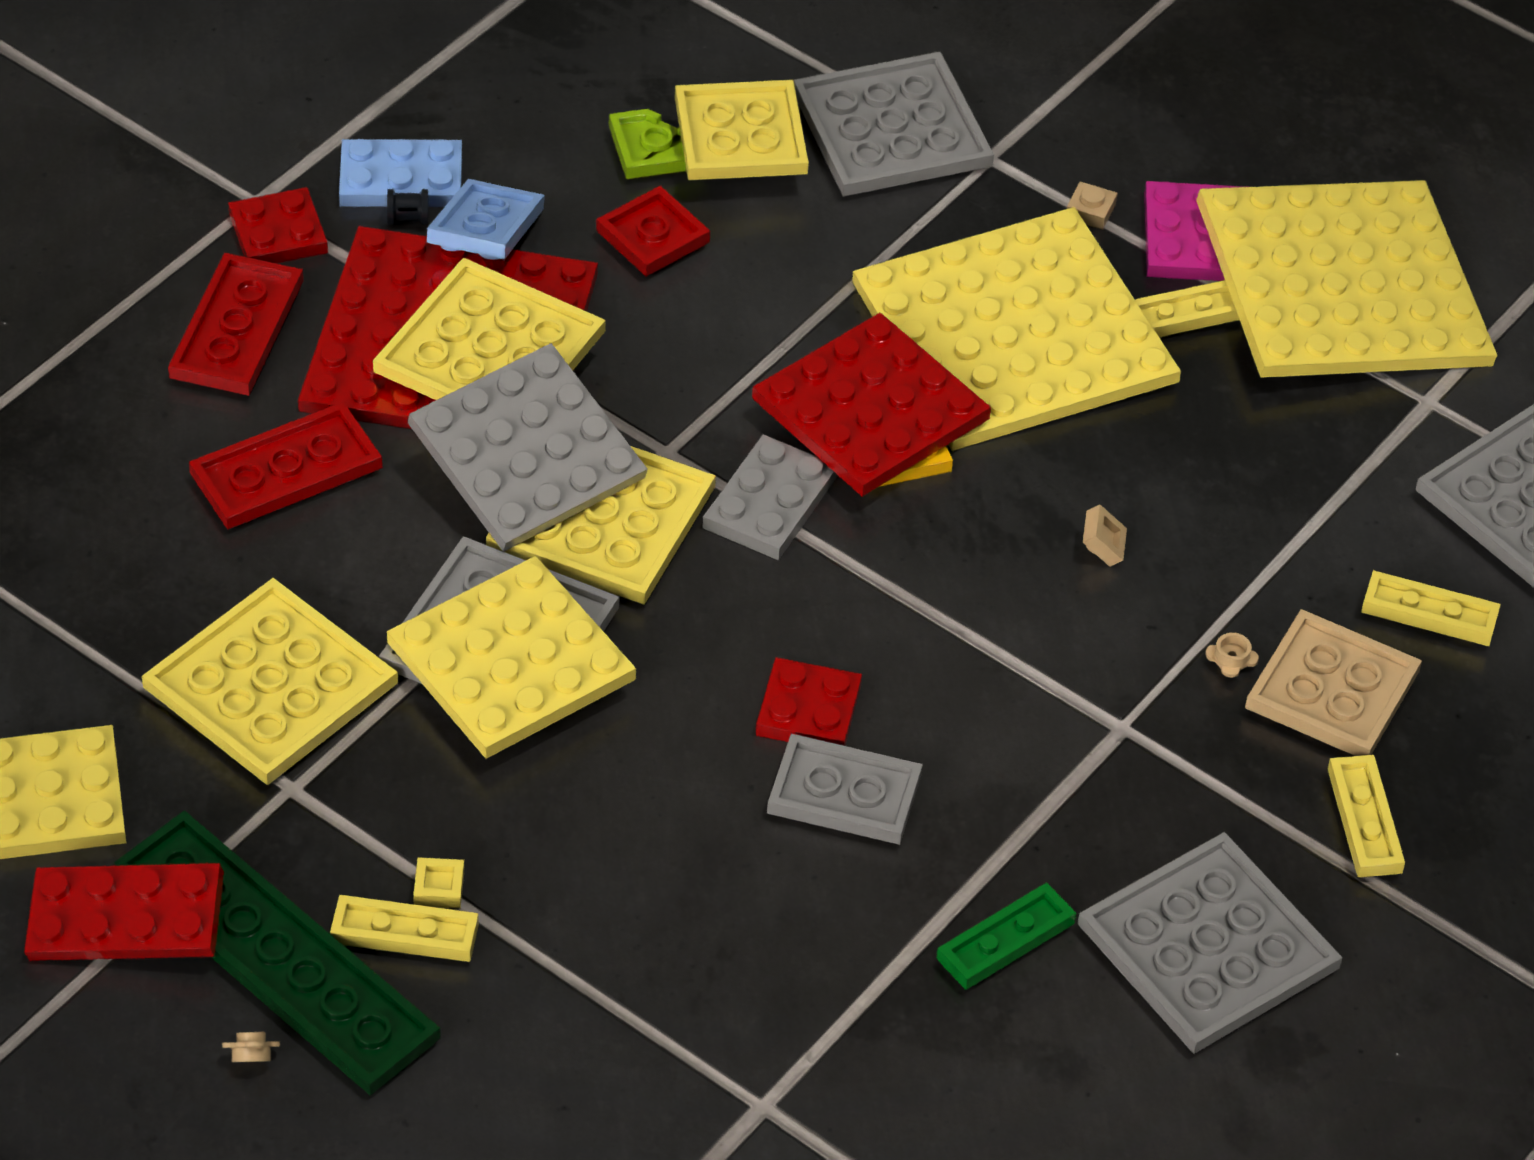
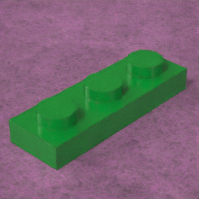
M1046 882L938 947L936 959L967 990L1074 925L1076 912Z

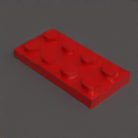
M224 252L168 366L169 378L249 396L304 281L303 269Z
M344 402L189 461L191 476L227 530L383 468L381 454Z
M220 863L36 868L24 953L29 961L215 957L224 871Z

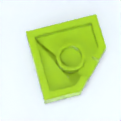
M650 109L609 114V128L626 179L686 171L680 127L677 128L661 121V114Z

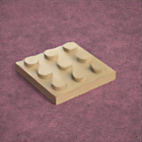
M1301 609L1247 696L1245 708L1354 756L1372 755L1417 677L1422 660Z

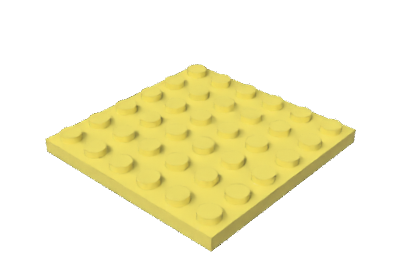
M1425 180L1209 188L1199 190L1196 201L1260 378L1488 367L1494 365L1497 357L1496 350Z
M1075 207L853 271L852 283L872 316L881 312L991 407L989 420L948 444L952 451L1180 382L1181 370Z

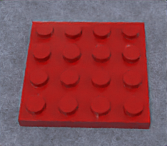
M881 312L753 386L752 399L862 497L990 419L991 407Z

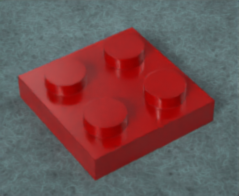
M658 186L596 219V231L645 276L710 243V230L662 186Z
M307 187L228 202L229 215L244 257L277 264L328 253L327 239Z
M775 657L756 723V736L788 742L790 735L796 734L845 746L861 688L862 674Z

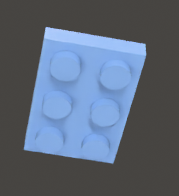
M342 139L339 186L340 207H387V189H394L395 193H420L422 189H428L429 207H445L461 188L462 140Z
M468 179L427 228V243L440 245L442 249L447 251L463 250L477 253L482 258L489 260L505 259L543 211L545 195Z

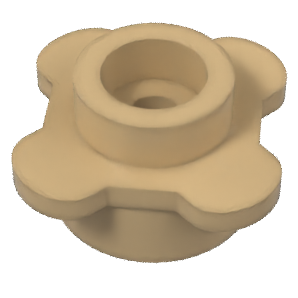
M1239 633L1223 634L1218 638L1216 645L1207 647L1205 653L1209 661H1214L1220 667L1224 676L1231 678L1237 677L1239 671L1247 666H1256L1259 659L1258 654L1255 651H1251L1250 641Z
M266 1032L236 1033V1042L222 1043V1048H232V1062L271 1061V1047L280 1046V1041L266 1042Z

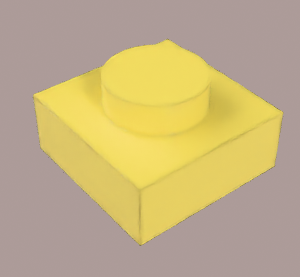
M417 858L413 895L414 905L461 909L464 860Z

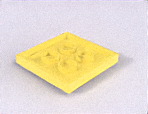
M793 80L675 85V102L688 180L808 174L809 162Z
M113 725L0 739V859L126 843Z

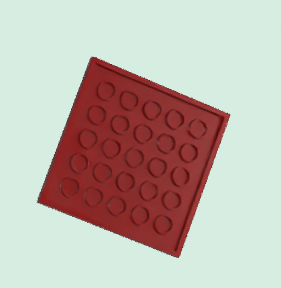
M358 226L298 398L299 412L315 413L344 402L357 421L412 429L408 424L409 414L436 400L373 372V360L463 257L586 312L598 275V263L519 250H511L505 259L489 260L482 258L477 253L463 250H444L440 245L427 243V236Z

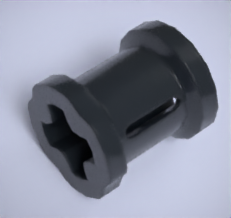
M387 189L388 225H394L396 221H421L422 225H429L428 189H422L420 193H395L394 189Z

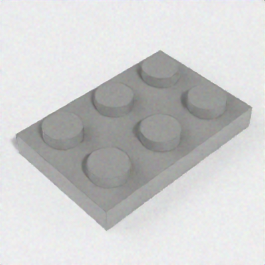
M763 434L703 516L702 528L779 560L838 475L817 456Z
M791 734L768 800L767 814L900 845L921 779L923 764Z

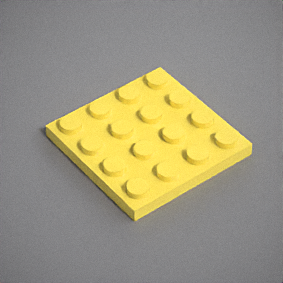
M463 257L373 360V372L434 400H438L550 343L553 344L569 367L574 370L605 333L606 320Z
M631 446L648 469L644 479L505 552L524 560L536 556L549 570L645 605L713 492L716 484V475ZM488 533L486 545L502 551L490 533Z
M536 556L387 631V643L485 759L636 680L635 666Z
M272 578L142 675V683L144 689L268 786L397 685L398 672L276 579Z

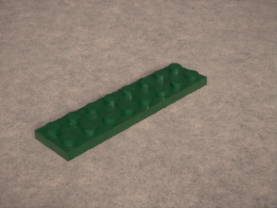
M185 810L114 862V866L220 863L224 871L215 957L211 958L369 1095H372L441 1039L440 1027Z

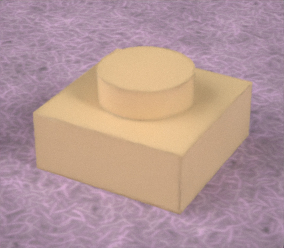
M1080 181L1066 209L1075 207L1086 225L1103 230L1116 205L1118 193Z
M1100 504L1087 510L1083 543L1090 552L1096 554L1109 567L1123 561L1127 528Z

